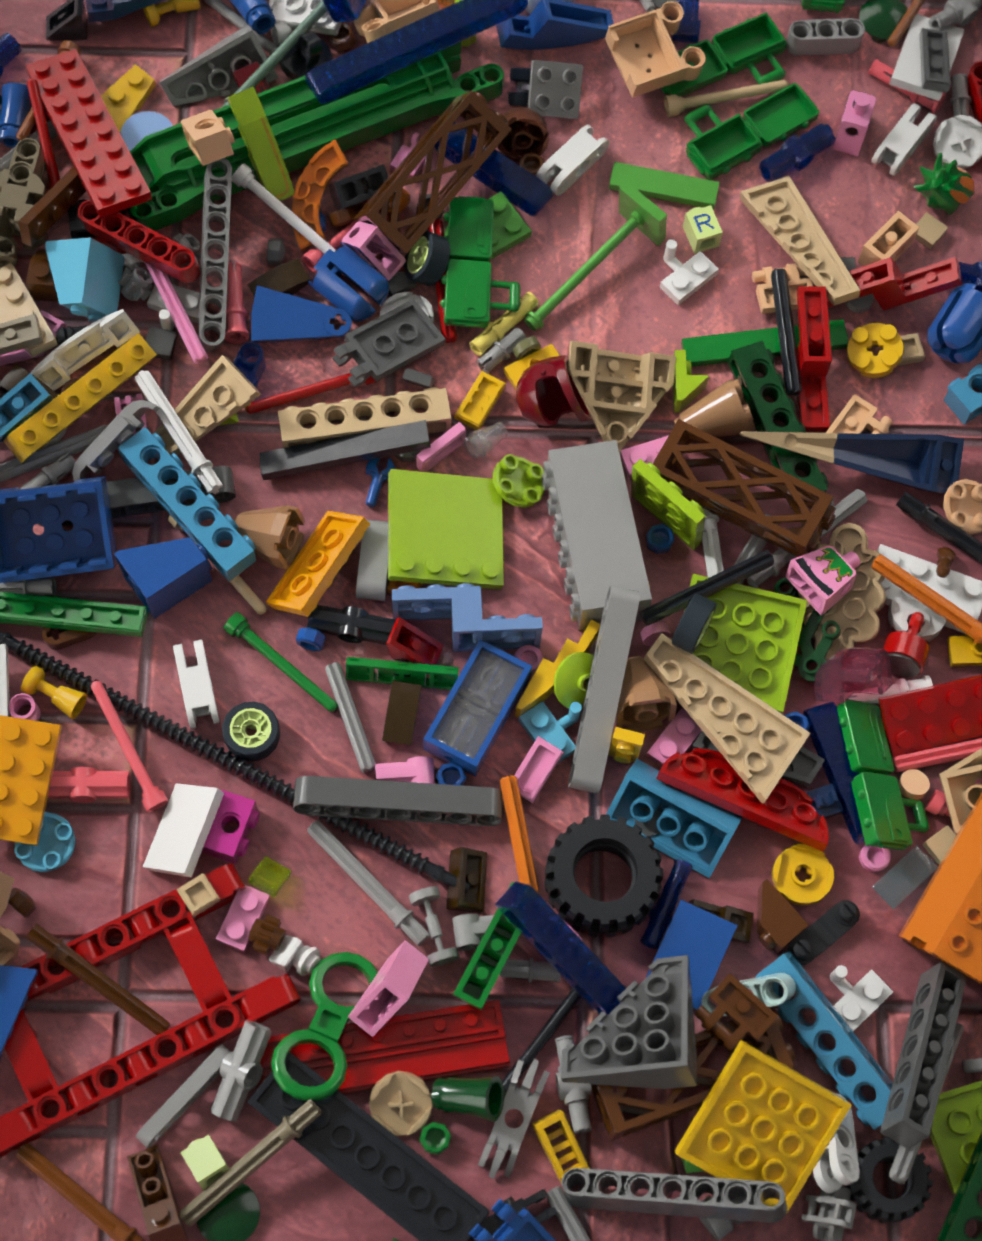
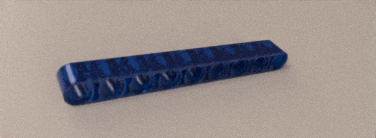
M461 0L313 68L305 76V81L319 103L331 102L519 15L527 8L528 0Z

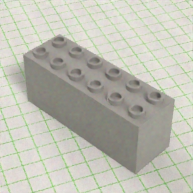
M617 440L548 450L547 461L543 462L544 473H542V483L544 490H549L550 499H547L549 516H554L555 525L552 526L555 542H560L561 551H558L560 568H565L566 578L563 579L566 595L571 594L572 604L569 605L571 621L577 622L578 631L585 630L590 620L601 624L610 585L640 592L636 621H641L640 613L643 609L650 607L652 596Z

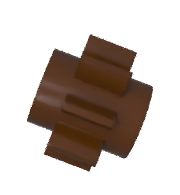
M267 914L264 921L258 918L255 920L248 936V940L254 942L253 950L266 956L269 949L276 952L279 950L286 933L285 929L280 928L282 923L280 919Z

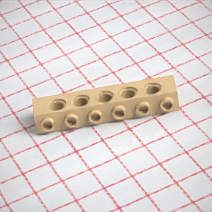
M430 387L424 391L413 393L402 391L391 396L373 395L368 399L361 400L344 399L339 403L332 404L320 402L310 407L299 408L291 406L278 411L283 448L426 420L429 433L444 432L451 429V413L446 388L439 389L437 387ZM417 408H424L427 411L424 413H417L414 410ZM389 412H396L399 415H397L396 417H389L386 414ZM361 416L371 417L367 421H361L358 419ZM335 419L343 421L341 424L338 425L330 423ZM307 423H312L315 425L310 429L302 427Z

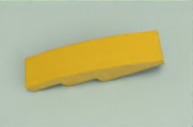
M590 620L578 644L567 639L554 663L545 658L542 659L516 706L515 717L519 718V716L542 701L544 702L554 693V676L558 666L567 656L573 653L589 652L598 637L599 623Z

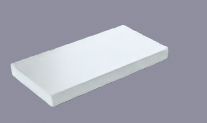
M917 14L911 23L889 85L940 101L943 92L922 89L919 34L921 28L931 29L929 26L931 18ZM948 25L940 30L946 31L948 36L950 71L965 30L953 25Z

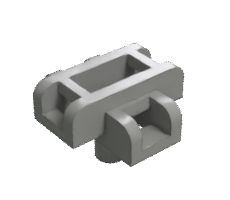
M841 1186L840 1189L832 1193H826L821 1190L820 1196L806 1195V1201L809 1202L807 1215L803 1214L802 1220L814 1224L813 1236L815 1239L820 1241H842L844 1228L852 1229L857 1204L849 1201L850 1188ZM817 1204H820L819 1215L815 1216Z

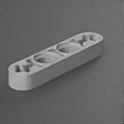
M224 1044L211 1053L139 1130L136 1138L146 1148L154 1145L220 1075L221 1063L227 1054L231 1052Z

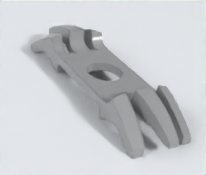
M518 1060L504 1099L502 1113L495 1122L478 1163L479 1166L484 1167L493 1145L498 1146L490 1170V1178L494 1179L507 1150L512 1152L504 1176L508 1178L511 1176L521 1143L550 1072L544 1070L535 1092H530L539 1063L538 1060H533L521 1088L516 1085L524 1062ZM510 1109H518L523 1114V1123L518 1128H510L505 1123V1114Z

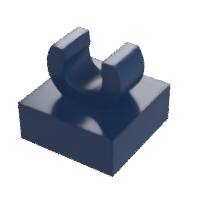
M833 783L805 792L813 800L811 805L820 817L823 815L825 819L843 813L844 809Z

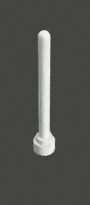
M243 163L232 175V182L238 187L242 186L244 189L248 187L323 254L329 249L333 252L336 251L320 235L254 179L253 170L248 165Z

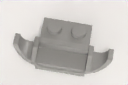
M137 400L128 404L78 457L72 473L74 482L79 479H85L91 471L100 474L103 471L101 467L110 463L114 457L113 453L118 449V446L134 435L132 432L137 427L142 428L145 425L141 419L143 414L149 409L157 412L160 407L145 400Z

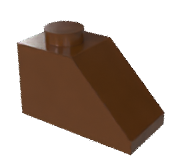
M39 249L30 259L26 280L27 288L33 300L59 302L47 252L45 249Z
M766 879L758 889L757 933L760 935L758 939L767 950L771 951L773 949L778 954L800 935L809 924L772 883Z

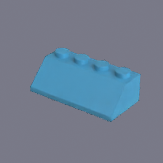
M636 759L627 772L606 815H610V820L617 821L618 817L627 819L626 824L633 828L636 824L634 819L640 822L649 821L661 804L663 812L657 820V829L660 834L650 836L655 843L653 848L710 878L743 817L657 780L656 777L659 770ZM648 806L650 811H642L640 808Z

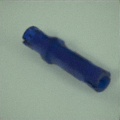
M675 859L656 907L649 913V923L643 937L640 939L643 945L655 950L659 948L664 932L672 920L671 916L689 874L693 869L690 863L681 859Z

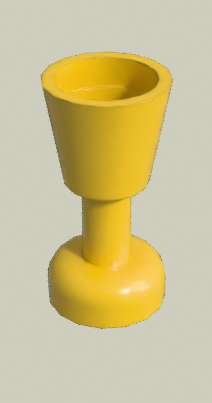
M168 0L157 5L152 4L143 8L148 23L153 27L159 24V15L173 10L177 13L200 9L199 0Z
M34 666L28 671L21 684V692L33 695L40 691L51 697L52 704L72 720L81 713L88 698L86 693L66 686H59L57 688L46 682L45 672L38 666Z

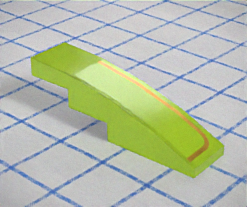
M254 86L229 96L227 100L238 122V129L261 185L279 201L292 197L295 191Z

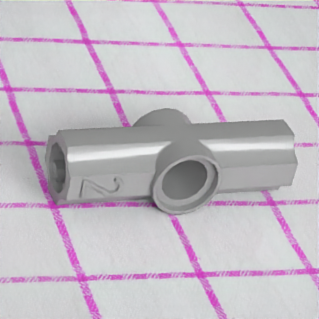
M245 1021L234 1051L227 1054L221 1063L220 1075L223 1079L211 1107L212 1114L229 1121L238 1120L249 1090L256 1087L261 1079L263 1068L260 1065V1061L272 1033L270 1028L253 1021Z

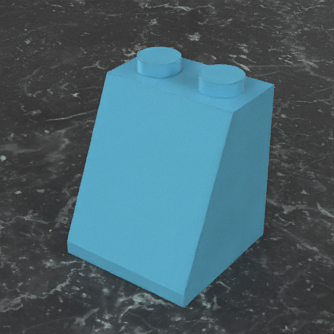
M92 238L46 241L45 248L60 305L70 309V313L88 318L90 323L118 311L121 288L118 282L122 279L125 256Z

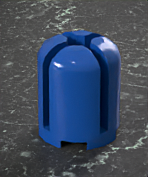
M341 242L343 247L335 252L329 249L317 262L314 269L318 272L313 283L308 281L309 286L316 292H319L336 308L344 309L352 321L362 322L371 318L377 311L361 295L340 279L342 274L380 306L383 305L387 298L389 284L382 274L355 253L347 244Z
M962 283V285L955 287L928 329L927 341L929 346L932 347L937 356L951 363H969L978 356L982 349V292L975 290V284Z

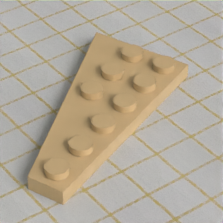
M661 633L644 657L645 662L670 689L682 707L761 803L764 804L810 733L695 655L673 645L672 640Z

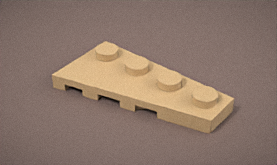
M12 262L0 267V324L35 314L39 321L43 343L23 349L34 357L58 346L56 338Z
M222 355L174 410L196 442L259 397L261 393L228 357ZM162 423L155 432L166 445L164 449L170 455L172 453L180 454V449Z

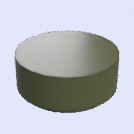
M531 336L519 342L512 352L517 360H520L540 350L541 344L535 336Z

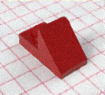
M401 617L396 619L386 643L391 658H406L412 663L430 665L437 664L444 647L442 643Z

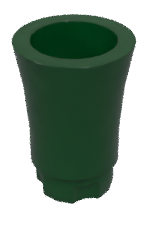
M498 1076L484 1078L449 1077L447 1079L435 1080L432 1086L431 1102L433 1108L444 1110L447 1113L479 1117L492 1122L497 1121L502 1113L504 1086L501 1078Z

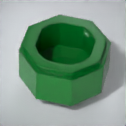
M432 1122L422 1129L420 1143L426 1153L438 1156L448 1150L451 1135L445 1125Z

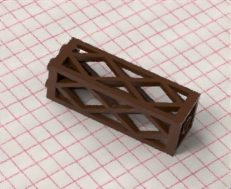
M469 91L456 97L353 220L356 223L361 221L377 226L401 255L407 254L512 130L507 125V119L498 111L494 112L487 105L488 101L478 92ZM459 116H461L465 120L463 122L453 124ZM466 128L461 162L443 168L448 134ZM474 129L478 132L476 147L469 156ZM440 139L436 167L434 171L430 172L434 145ZM425 157L423 174L407 178ZM456 171L439 191L442 175ZM434 177L430 203L424 209L429 178ZM421 181L416 216L397 221L403 186ZM394 194L390 222H388L386 217L389 198ZM410 225L403 235L397 230V228Z
M680 419L677 420L653 462V465L661 472L660 476L668 483L670 481L674 482L682 490V495L688 501L694 500L710 513L796 557L818 550L822 543L820 538L823 530L828 531L836 517L834 515L836 508L833 507L834 496ZM699 452L709 458L685 460L683 456L685 453ZM720 465L728 480L698 482L690 467ZM676 468H677L678 472L680 473V475L674 473L675 470H676ZM740 473L751 479H743ZM767 486L775 491L751 493L748 487ZM734 488L737 494L718 495L708 489ZM785 498L795 514L765 516L756 500ZM742 501L745 508L735 504L734 502ZM800 522L802 526L783 528L776 523Z
M779 1016L757 1041H754L747 1033L741 1039L757 1043V1045L747 1044L791 1069L795 1067L793 1061L796 1060L791 1045L789 1043L785 1044L781 1035L783 1025ZM732 1020L723 1023L732 1033L739 1027ZM704 1030L696 1033V1049L706 1046L697 1058V1075L718 1079L721 1071L700 1066L716 1045L723 1046L725 1042L711 1030L709 1032ZM697 1076L698 1085L713 1087L717 1081ZM591 1084L592 1094L610 1141L698 1109L711 1091L710 1089L673 1103L684 1089V1087L675 1088L665 1102L659 1104L624 1097V1094L630 1088L627 1086H621L614 1095L611 1085ZM622 1113L636 1115L638 1117L630 1119L628 1121H624Z

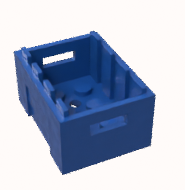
M106 476L79 479L67 484L19 489L18 487L0 489V583L115 568L117 560L114 553L117 552ZM65 520H70L73 523L71 531L63 529L62 523ZM35 524H41L44 527L43 534L37 535L34 533L33 527Z

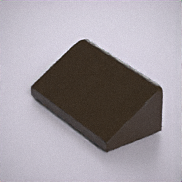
M465 847L450 851L449 872L456 876L457 884L454 888L448 886L447 910L484 912L487 852ZM465 881L468 882L469 884H471V885H470V888H469V890H468V892L466 893V895H465Z

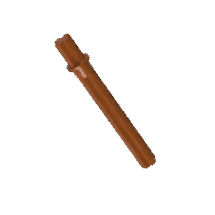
M25 1143L17 1151L16 1158L107 1233L114 1241H145L136 1234V1227L131 1229L127 1224L118 1219L33 1146Z

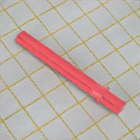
M982 738L895 756L892 758L894 771L899 773L909 769H918L965 759L982 748Z

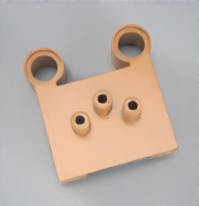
M361 0L349 8L356 30L359 35L365 36L370 51L444 23L438 3L435 0Z
M668 1L659 9L609 25L605 40L632 98L682 80L693 81L701 73L705 63L704 52L698 47H688L684 50L682 56L679 57L670 38V35L678 31L684 15L682 6L677 2ZM687 62H692L696 66H691Z

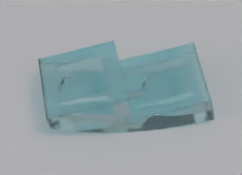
M916 845L872 888L892 909H895L938 866Z

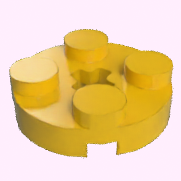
M870 323L857 327L852 332L847 346L849 363L866 377L880 378L887 376L893 372V369L903 359L902 338L897 333L896 328L890 324ZM873 345L883 348L876 356L873 355L872 351H868Z
M796 844L786 849L777 857L772 868V881L774 887L788 902L799 906L817 904L830 891L834 881V869L822 851L806 844ZM801 867L806 868V874L811 875V879L801 882L795 876V872H799Z

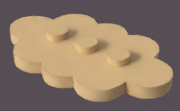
M853 523L837 527L832 532L829 546H833L841 556L850 551L858 555L861 564L854 569L857 573L852 589L824 615L813 636V639H816L815 647L817 648L824 636L822 632L823 624L830 620L838 623L841 634L833 641L825 657L827 664L840 665L846 662L852 656L855 644L868 643L878 635L880 622L876 613L881 610L886 601L885 590L881 585L885 577L871 568L873 561L880 553L868 549V537L864 529ZM827 544L820 545L819 549H820V548H823V547H826V546H828V545H827ZM798 591V594H799L800 598H801V599H805V598L801 595V593ZM808 601L803 619L805 625L814 609ZM831 626L827 629L826 633L834 634L837 628Z

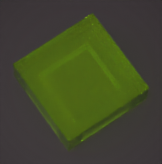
M265 856L251 874L248 883L275 897L289 879L291 870Z

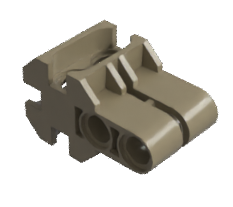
M25 138L20 140L15 147L9 170L4 169L0 171V236L13 238V235L21 236L18 221L47 193L49 176L40 145L35 139ZM45 233L33 246L24 244L23 249L33 251L44 245L47 241L48 233Z

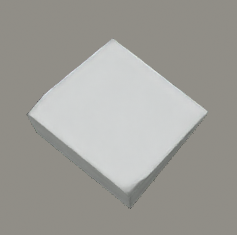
M286 935L279 950L271 954L269 961L284 972L289 971L293 966L295 955L303 947L302 940Z

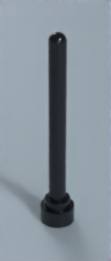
M578 971L571 979L572 985L569 987L571 990L518 1059L524 1062L519 1079L581 998L584 999L587 995L591 996L598 985L581 971ZM517 1062L502 1081L504 1086V1098L508 1091Z

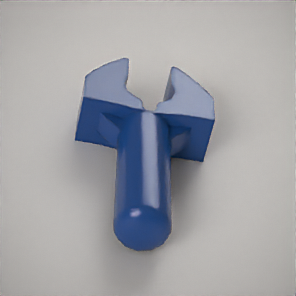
M380 458L371 459L367 463L366 474L372 477L365 501L368 507L373 508L376 506L383 482L388 480L390 469H395L391 458L388 459L387 468L382 470L381 473H378L377 469Z

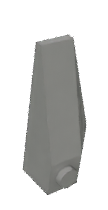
M247 25L159 81L173 106L202 101L217 96H228L239 89L232 74L233 71L258 62L259 66H261L266 61L267 56L250 25ZM274 68L265 77L267 83L278 78Z

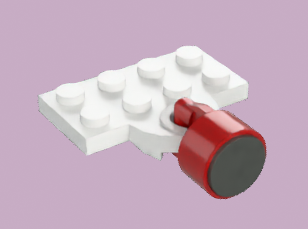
M882 544L879 545L877 551L976 620L979 619L982 609V581L950 570L946 578H941L936 574L937 564ZM885 578L881 585L886 594L885 604L889 605L888 622L890 628L893 627L896 631L888 634L880 656V662L887 671L897 676H918L923 672L930 650L925 640L929 642L939 635L944 626L962 633L964 632Z

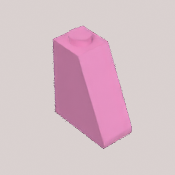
M405 940L383 964L348 1018L373 1037L410 998L429 959Z

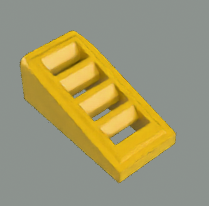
M555 1110L531 1123L561 1184L562 1177L568 1170L572 1168L590 1169L562 1110ZM558 1122L559 1128L547 1134L545 1133V1128ZM564 1134L565 1140L553 1146L551 1145V1140ZM569 1146L571 1147V1152L557 1158L555 1153ZM574 1158L577 1159V1164L565 1170L562 1169V1164Z

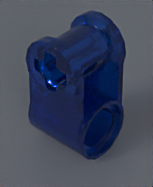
M249 342L241 346L233 364L257 388L265 371L266 362L262 347L257 343ZM250 357L258 358L255 362L246 361Z

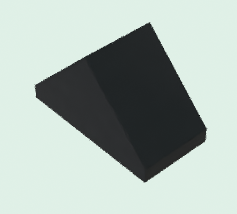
M67 0L46 17L47 40H87L88 18L83 0Z

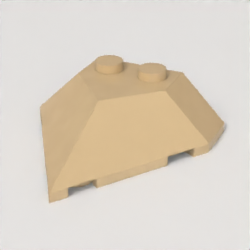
M572 340L569 346L568 371L603 441L617 440L620 454V450L633 438L656 408L658 401L664 393L668 392L674 384L676 356L652 352L644 355L608 351L598 349V344Z

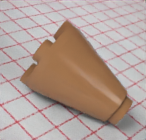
M738 379L726 381L679 414V418L674 419L675 424L680 419L716 438L740 435V432L755 429L748 404L745 403Z

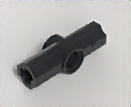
M317 605L308 617L307 627L317 629L322 633L337 635L340 640L356 644L368 641L386 645L396 620L369 615L367 611L358 607L347 606L343 609Z

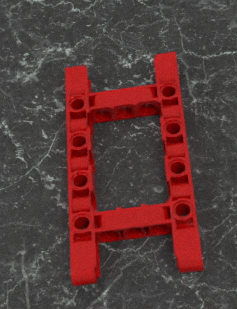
M233 863L223 865L205 874L220 901L193 917L177 889L66 944L86 961L98 967L104 963L109 965L141 949L140 945L160 935L167 936L203 1012L60 1086L49 1067L51 1066L50 1061L41 1050L37 1041L38 1035L31 1027L24 1010L28 1006L27 1002L47 992L51 994L80 978L67 968L60 975H52V968L58 962L51 957L47 959V954L21 966V968L37 969L39 973L35 982L33 981L26 1003L23 1009H21L15 1022L13 1033L5 1045V1051L28 1102L0 1116V1158L19 1149L23 1144L35 1141L234 1038L241 1033L245 1021H253L260 1024L301 1001V997L289 974H284L277 978L272 976L231 997L195 920L233 902L238 890L246 889ZM173 905L180 907V911L175 917L168 918L165 916V911L168 907ZM114 934L123 935V940L118 946H110L108 944L110 937ZM224 1014H230L234 1017L232 1025L227 1028L218 1026V1020ZM168 1043L175 1044L176 1052L173 1056L169 1058L161 1056V1049L164 1045ZM110 1073H117V1084L111 1088H105L103 1085L105 1076ZM51 1103H58L60 1107L59 1113L54 1118H46L45 1110L47 1106Z

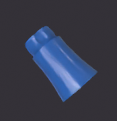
M229 0L242 15L247 25H250L257 34L268 33L275 26V17L267 0Z
M6 83L1 87L0 143L6 147L14 148L19 142L16 134L29 113L32 104L27 85Z

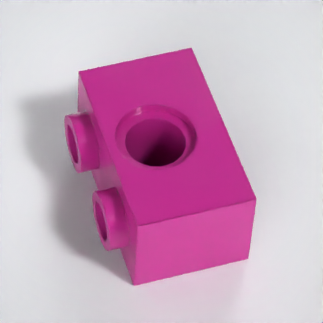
M221 789L224 795L203 846L202 853L236 864L239 856L244 857L247 851L249 840L246 837L250 828L255 829L260 812L257 811L255 800ZM230 822H236L239 824V828L234 833H226L223 831L225 825Z

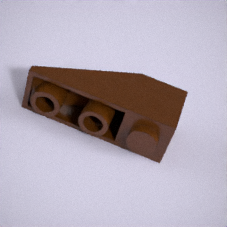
M158 1145L127 1156L150 1240L188 1241L184 1223L180 1218V1210Z

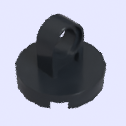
M310 32L300 36L297 44L279 63L283 72L290 79L294 80V78L297 79L332 66V53L329 46L316 33Z

